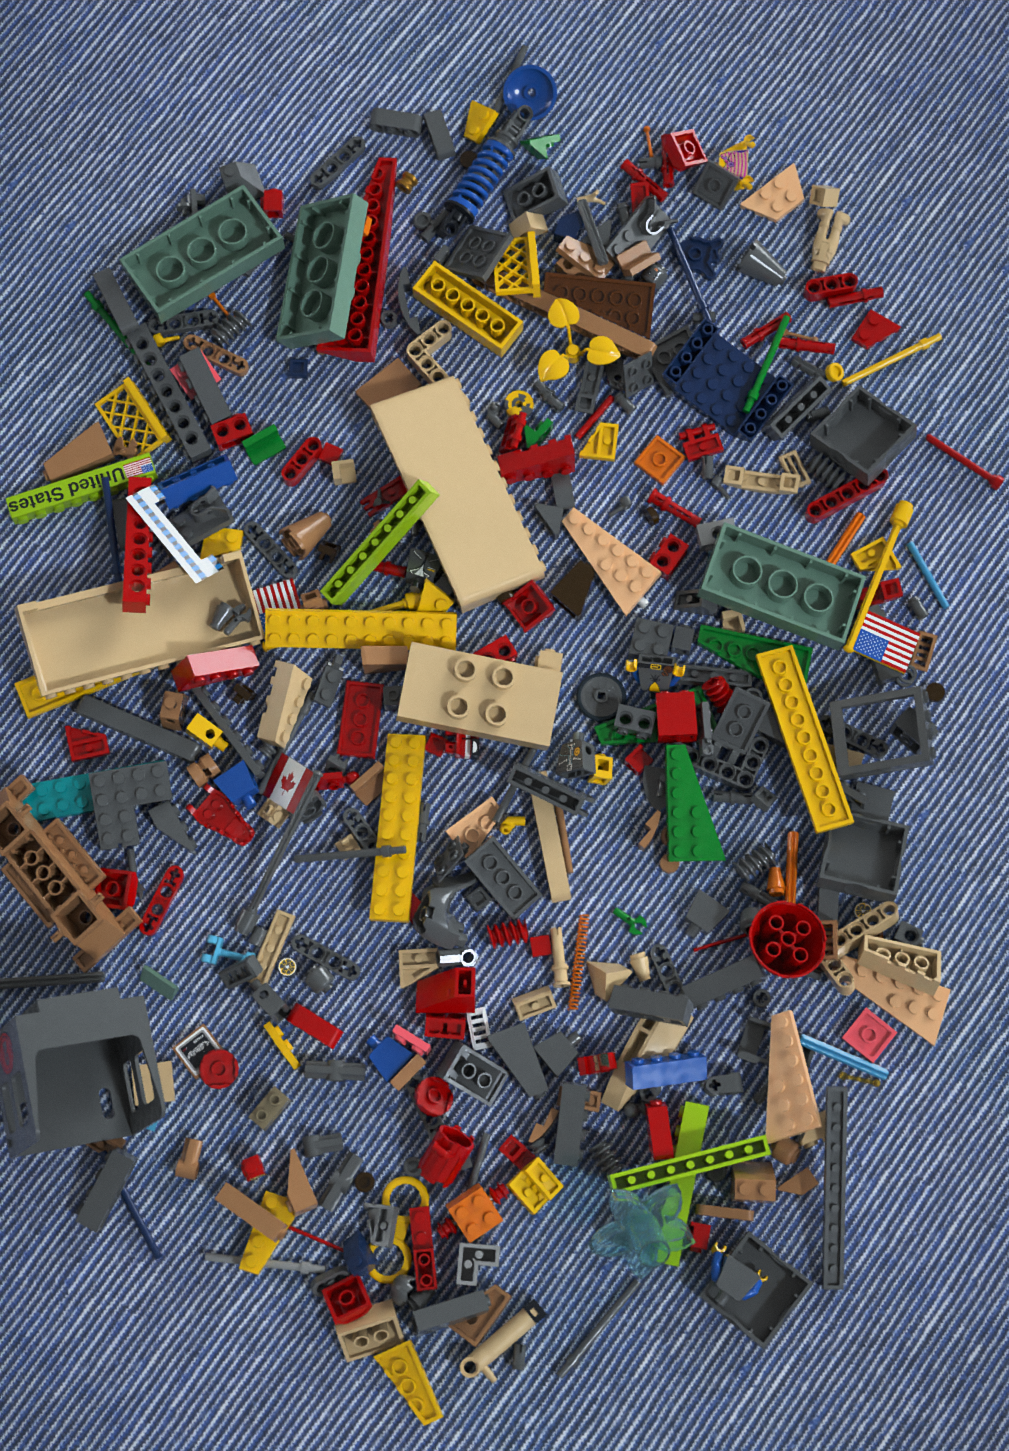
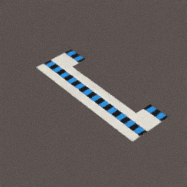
M155 484L126 497L132 507L195 583L224 569L213 554L201 560L159 510L155 503L165 499V496Z

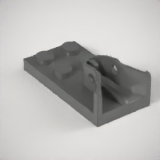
M655 195L646 196L606 245L605 251L607 256L618 267L619 264L616 260L618 254L642 240L647 241L651 250L671 224L678 223L676 218L670 219L656 204L657 198Z
M211 486V489L203 497L196 500L190 509L168 520L189 546L200 542L235 522L215 486ZM157 537L166 554L171 558L173 555Z
M489 836L474 852L461 860V863L470 869L513 921L543 896L494 836Z

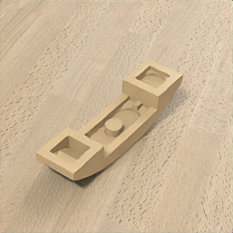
M726 465L723 484L759 493L798 494L800 475L782 473L781 475L747 471L745 467Z

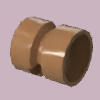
M209 753L200 757L198 763L193 762L186 767V770L199 788L208 783L209 778L214 779L222 773Z

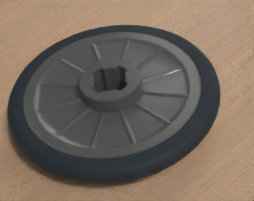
M595 673L586 677L580 683L577 689L576 700L579 709L586 717L595 721H608L616 717L619 704L625 705L626 692L622 683L613 675ZM604 694L605 699H598V695Z

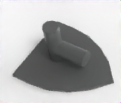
M644 765L643 787L645 795L656 811L666 807L665 768Z

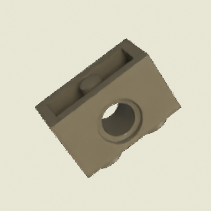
M274 1086L248 1117L264 1131H267L291 1100Z

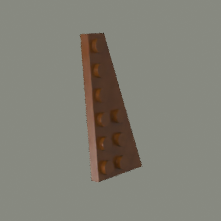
M545 272V292L558 298L567 299L581 309L650 339L656 283Z

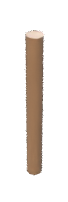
M555 806L566 872L571 874L573 873L564 812L563 809Z

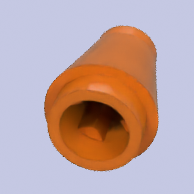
M771 867L768 873L767 892L772 897L783 896L786 887L780 867Z

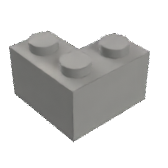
M460 1243L456 1284L477 1286L479 1266L499 1267L500 1246Z

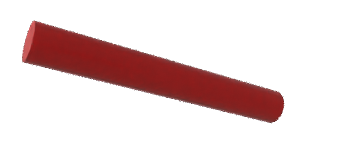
M609 395L574 435L577 440H580L611 405L615 400L613 396Z

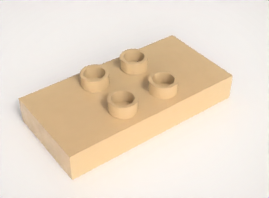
M411 642L396 721L547 751L550 746L563 672Z

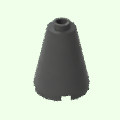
M757 239L754 240V243L752 242L741 258V263L737 264L735 268L736 271L776 287L778 284L782 286L788 277L785 275L787 271Z

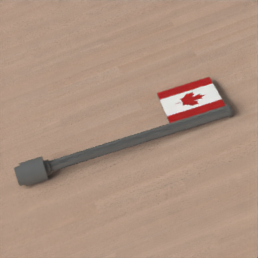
M284 753L281 754L263 795L292 813L293 816L250 905L247 908L242 907L236 919L234 930L245 936H248L253 931L260 917L257 913V908L320 778L323 777L322 772L318 770L312 771Z

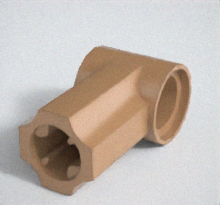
M191 1138L185 1139L182 1155L176 1166L175 1176L196 1180L203 1141Z

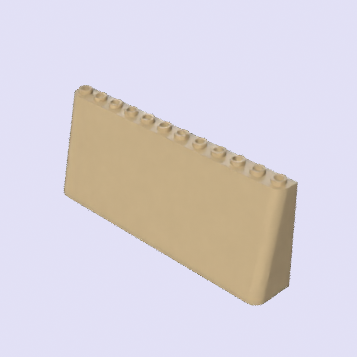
M454 376L374 403L370 405V411L407 491L420 479L427 481L440 494L420 519L451 585L454 598L463 614L495 600L497 596L504 592L518 590L531 580L536 582L545 578L544 572L547 570L544 562H539L537 557L539 552L536 545L531 544L529 540L531 535L528 528H524L521 523L523 517L520 511L515 510L514 504L516 503L513 495L508 494L506 490L508 485L505 478H501L498 473L500 467L497 461H493L490 456L493 454L489 444L485 445L483 438H485L482 428H478L475 423L477 418L474 411L470 412L468 405H470L466 394L462 395L460 391L462 385L458 378L455 379Z
M241 550L223 554L216 558L224 569L198 583L194 582L183 567L148 575L147 578H151V590H147V594H150V606H146V613L122 612L123 581L40 602L32 601L17 605L14 611L41 697L45 696L46 700L57 697V693L71 694L76 692V688L83 687L86 690L95 687V683L102 682L103 685L113 683L114 678L121 677V680L132 678L133 673L139 672L140 675L151 673L153 668L158 667V670L170 668L169 664L176 663L178 665L187 655L242 647L245 644L252 646L261 644L260 640L265 639ZM221 602H225L233 608L237 605L245 604L246 608L241 614H245L251 608V621L249 623L245 621L240 622L229 636L225 635L223 630L234 619L235 614L222 626L220 631H216L209 626L216 607Z

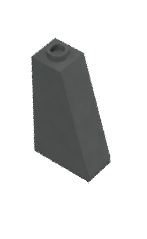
M525 1022L486 1036L490 1045L527 1096L534 1097V1100L546 1096L545 1092L549 1091Z
M480 1290L413 1311L411 1322L416 1338L488 1313L489 1306H491L489 1295H485L484 1291Z

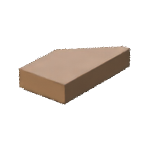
M806 1167L777 1187V1190L804 1195L819 1183L809 1168Z

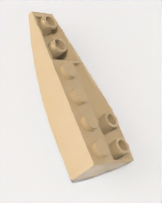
M691 1015V1017H690V1021H689L688 1027L690 1026L692 1020L694 1019V1017H693L692 1015ZM640 1018L617 1062V1069H614L601 1103L619 1112L638 1091L632 1090L625 1083V1061H632V1058L635 1057L647 1059L652 1055L669 1056V1053L675 1052L688 1027Z

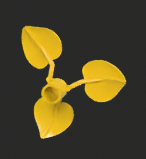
M555 299L549 309L548 320L556 328L567 327L569 346L566 348V354L560 355L556 350H548L542 354L538 364V375L541 382L563 378L569 371V363H577L580 360V356H584V353L587 351V360L594 365H606L620 358V352L613 341L605 336L593 338L589 343L590 348H585L583 351H580L577 345L572 344L570 325L576 324L579 321L578 308L567 299Z

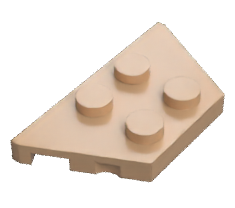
M795 164L790 165L740 203V208L743 210L745 208L755 212V215L766 217L768 220L777 223L803 203L804 196Z

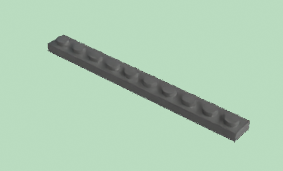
M826 1086L822 1247L823 1290L843 1289L848 1101V1087Z

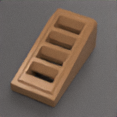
M919 630L920 636L909 665L914 666L917 670L927 672L938 636ZM921 638L931 640L930 644L922 642ZM919 645L928 647V651L919 649ZM917 652H919L922 654H926L927 657L923 658L916 655ZM915 659L923 661L925 665L916 664L914 661Z
M820 920L824 928H833V931H825L826 936L833 935V939H827L826 943H833V946H827L825 951L833 950V954H825L823 960H838V921Z

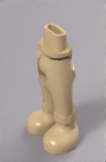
M820 208L816 214L817 218L821 221L819 222V228L812 246L811 270L825 273L826 267L830 265V261L834 257L839 244L842 226H847L851 219L844 212L836 211L834 223L827 239V232L834 213L829 208Z

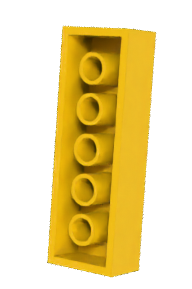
M436 261L430 265L412 288L415 299L501 358L523 331V321Z

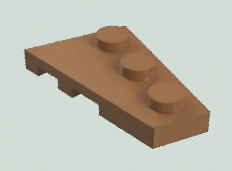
M566 236L555 250L589 277L604 278L615 264L608 257V264L600 266L592 246L569 236Z
M496 1284L484 1292L485 1295H489L491 1302L488 1313L448 1326L476 1348L512 1298L511 1295Z

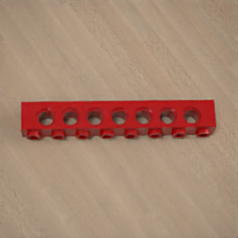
M129 477L128 497L151 486L152 478ZM128 501L122 612L146 613V606H150V594H147V590H151V578H147V576L152 572V562H148V558H152V547H149V543H153V531H150V527Z

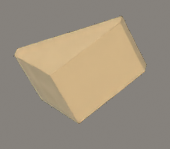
M525 212L508 225L513 238L527 237V232L535 231V236L548 233V228L542 214Z

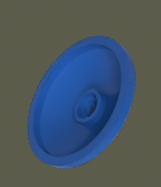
M524 65L511 72L506 79L503 97L511 113L522 105H528L533 111V117L530 121L538 120L546 116L554 107L557 99V86L552 75L544 68L537 65ZM529 89L534 90L535 93L533 96H530L528 94ZM520 112V116L524 119V114Z

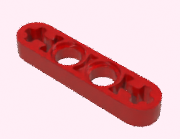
M174 865L167 869L142 918L143 922L139 925V929L145 936L156 934L184 880V871L179 866ZM178 870L180 877L174 878L173 883L176 886L173 887L170 883H166V881L169 880L171 882L173 878L171 872ZM163 888H171L172 893L169 897L161 895ZM157 904L163 907V911L159 915H155L152 912V908ZM151 915L153 918L158 919L157 922L155 920L152 921L153 929L145 932L146 928L144 925L149 924L151 918H148V916Z

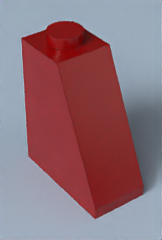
M660 1099L650 1100V1103L645 1104L649 1151L654 1160L674 1158L667 1105L665 1101L662 1102Z

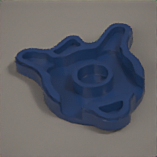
M690 237L689 240L680 242L692 273H700L708 281L714 280L716 273L711 264H718L720 262L718 251L723 247L724 240L722 238L705 240L700 237ZM672 245L671 253L673 256L676 257L679 265L681 266L676 251Z

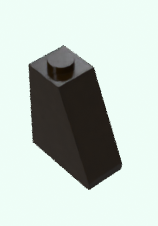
M582 560L550 591V598L577 622L581 618L595 575L594 568L588 562L584 563Z

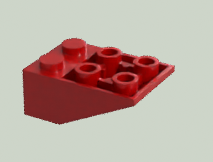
M456 967L417 981L415 1012L475 1013V967Z

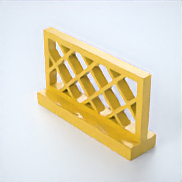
M535 231L527 232V237H515L502 256L507 261L503 264L498 262L494 268L496 296L533 293V298L541 297ZM525 243L521 249L515 247L516 244ZM510 249L516 252L512 256L506 254ZM520 255L525 258L522 262L516 260ZM510 263L517 265L513 270L507 267ZM521 268L527 271L523 275L517 273ZM502 270L508 272L504 277L499 274ZM512 276L518 278L514 283L508 280ZM521 282H524L528 284L529 287H520L518 285ZM504 283L509 286L507 289H499Z
M130 377L124 379L122 385L95 403V406L117 439L122 437L123 430L132 431L130 441L123 440L125 447H128L126 444H129L135 438L136 432L144 433L143 442H137L138 446H142L137 456L150 453L164 442L167 444L172 440ZM125 390L127 392L126 401L117 400L119 393ZM106 402H113L111 412L104 411L101 406ZM117 403L125 404L123 414L115 413ZM129 405L137 407L135 416L127 415ZM114 416L122 417L120 426L112 424ZM126 418L135 419L133 428L124 427ZM138 420L146 421L145 430L137 429ZM148 434L155 435L158 439L152 445L146 444Z

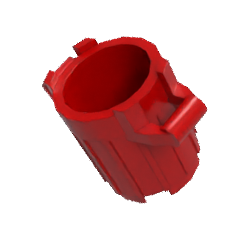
M441 1125L435 1133L417 1169L422 1170L420 1175L432 1184H435L436 1181L444 1183L442 1188H447L455 1180L474 1148L473 1141L475 1138L472 1135L468 1137L461 1132L462 1127L454 1125V1127Z

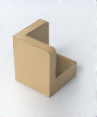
M812 185L809 203L821 207H837L840 189L828 185Z
M354 459L331 462L335 486L357 482Z
M733 610L721 613L720 618L723 629L745 633L746 628L741 613Z

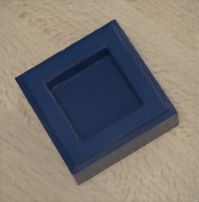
M289 359V379H308V359Z

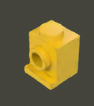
M596 754V774L589 775L587 782L606 785L612 780L613 758L607 757L605 754Z

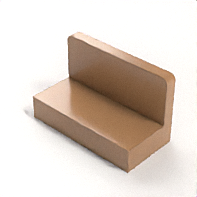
M642 240L616 256L624 276H633L661 259L659 252H651L646 240Z
M377 761L350 785L351 791L365 806H368L382 793L384 766Z

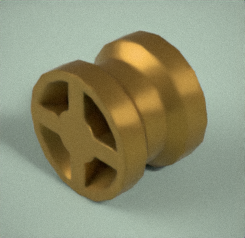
M405 171L402 174V178L398 179L395 184L399 190L409 195L412 192V188L417 186L418 180L414 175Z

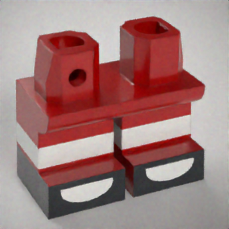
M445 731V736H455V742H445L444 753L455 755V758L478 760L479 737Z

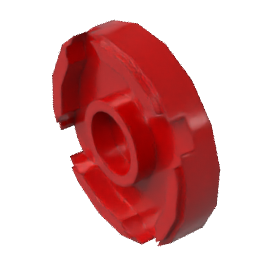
M225 1049L211 1050L200 1061V1077L211 1088H226L238 1076L239 1066L237 1059Z
M432 1076L418 1083L414 1098L420 1111L428 1116L436 1117L443 1115L450 1109L453 1104V1093L446 1081Z

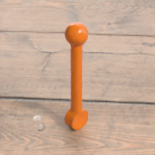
M645 126L643 131L646 133L649 157H654L649 135L650 127Z
M214 292L209 294V299L214 300L223 313L228 316L229 313L217 300L216 294Z

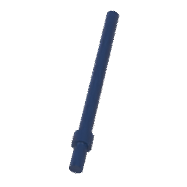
M673 227L668 228V235L696 299L697 309L703 318L713 322L708 311L707 301H704L676 232Z
M102 477L113 564L111 571L112 575H114L115 583L122 581L123 567L120 566L109 477Z
M106 1150L99 1153L104 1164L106 1163L104 1161L107 1155ZM124 1186L121 1196L152 1255L157 1260L162 1257V1254L126 1186Z

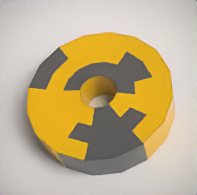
M517 390L511 392L506 397L504 403L506 414L511 417L514 414L519 415L520 412H525L527 419L533 412V398L525 391ZM520 403L522 407H516V404Z

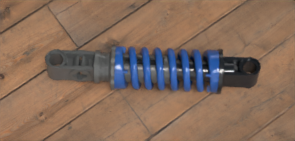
M522 105L514 110L501 130L496 131L495 137L486 138L482 151H479L477 158L472 162V166L467 169V174H464L462 181L458 183L457 189L452 193V197L445 201L444 207L448 213L437 228V234L441 239L447 240L457 235L464 223L473 224L479 213L477 208H482L484 205L482 200L488 199V193L494 190L493 185H497L498 178L503 176V170L508 168V162L515 159L516 154L513 149H516L518 146L517 140L524 133L526 126L533 117V111L528 105ZM520 112L524 114V119L520 116ZM446 226L450 228V234L446 232Z

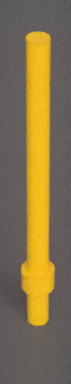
M937 333L929 338L925 337L919 340L917 344L841 380V383L845 387L919 350L924 351L930 348V345L942 340V336L940 333Z

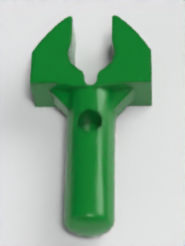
M618 907L613 910L614 915L629 924L630 929L628 932L634 936L643 934L635 928L634 923L641 924L644 928H647L646 921L642 916L639 915L638 918H632Z

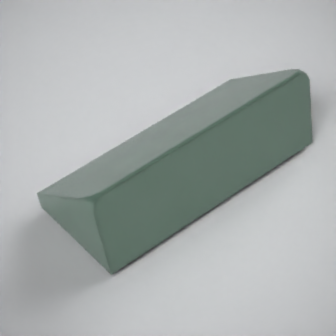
M149 966L143 967L140 980L167 999L173 1000L180 990L179 987Z

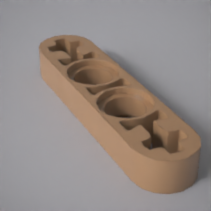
M191 334L184 338L183 345L187 352L200 347L202 352L206 348H212L213 353L209 356L205 355L211 364L240 377L245 376L249 372L248 362L244 358L196 335ZM193 341H195V344L197 346L192 345L191 347H189L188 343H192ZM226 355L229 357V361L221 363L219 361L220 357ZM243 364L244 369L238 370L236 365L241 366Z

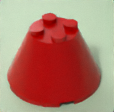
M786 900L772 902L764 906L751 922L749 929L751 951L757 962L773 975L782 978L803 977L814 971L825 956L827 941L825 929L816 914L800 903L796 904Z

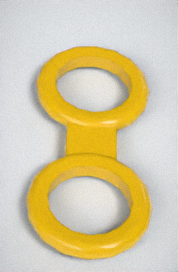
M411 1176L394 1178L386 1185L382 1193V1205L391 1206L390 1195L392 1191L399 1185L410 1184L420 1192V1207L429 1206L427 1188L420 1180ZM398 1215L393 1244L402 1250L404 1256L403 1266L396 1274L390 1276L382 1275L376 1269H373L368 1273L372 1279L380 1283L392 1284L397 1276L408 1274L412 1264V1254L404 1240L410 1224V1215ZM371 1243L369 1244V1247L373 1253L376 1250V1248L379 1247L371 1245Z

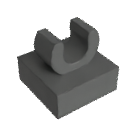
M340 754L331 755L327 759L324 771L327 773L342 772L344 776L348 759L346 758L343 762L339 759Z

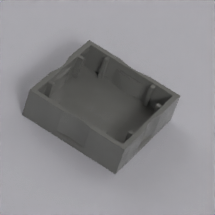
M858 385L841 402L840 406L810 433V446L820 453L823 452L825 457H828L829 460L868 487L916 438L917 424L898 411L889 408L875 395Z
M851 812L854 819L853 824L826 831L816 887L883 903L887 901L894 902L898 894L902 871L901 860L906 848L909 826L883 819H871Z
M747 1231L729 1255L754 1272L761 1269V1278L765 1275L768 1276V1279L762 1282L758 1294L745 1301H736L730 1297L723 1307L714 1301L720 1289L712 1285L713 1280L710 1279L698 1297L760 1348L764 1349L780 1329L786 1316L799 1304L814 1283L792 1265L780 1259L770 1247L754 1234Z

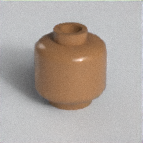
M791 1138L782 1139L770 1145L772 1157L784 1165L794 1164L801 1153L799 1143Z

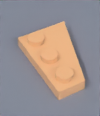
M490 797L445 831L451 840L459 836L461 844L465 842L469 845L468 853L464 858H467L482 844L495 825L492 819L499 805L493 797Z

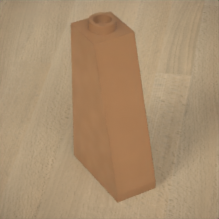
M99 421L43 463L46 469L43 471V474L47 481L55 483L86 473L115 460Z
M226 1182L215 1197L216 1201L272 1241H281L285 1237L288 1225Z

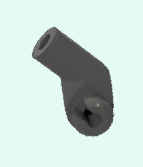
M494 401L488 406L487 419L500 430L505 423L498 417L500 404Z

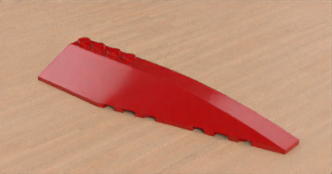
M379 157L371 175L369 186L365 189L363 199L368 202L366 216L372 219L368 236L362 237L360 248L361 260L357 266L354 282L355 294L351 300L345 339L317 344V352L355 362H375L390 248L397 158Z

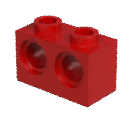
M245 413L234 414L229 419L210 425L220 451L242 444V441L253 436V431ZM239 425L245 426L242 430L236 429ZM222 431L228 432L225 436H219V433Z
M671 533L668 538L664 537L659 544L660 549L657 553L653 552L648 560L651 565L661 571V577L667 581L689 550L688 544ZM675 546L678 550L671 552L668 547ZM663 560L667 565L661 567L657 562Z
M506 634L473 653L510 662H516L518 657L517 651ZM506 649L510 653L507 656H502L499 652Z
M426 1013L424 1036L464 1040L466 1014Z

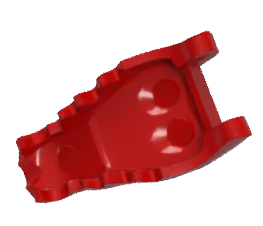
M206 783L203 789L209 795L197 809L191 804H188L185 809L205 828L231 839L240 846H246L255 835L254 829L243 819L242 815L225 794Z

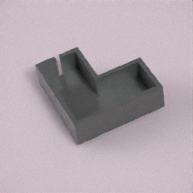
M167 761L88 773L101 851L120 848V843H122V847L140 845L135 806L173 800Z

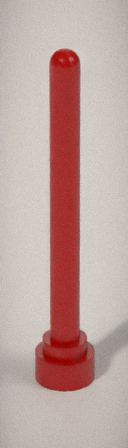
M926 435V441L989 481L988 484L991 485L992 489L997 491L1003 484L1004 477L990 474L933 435Z

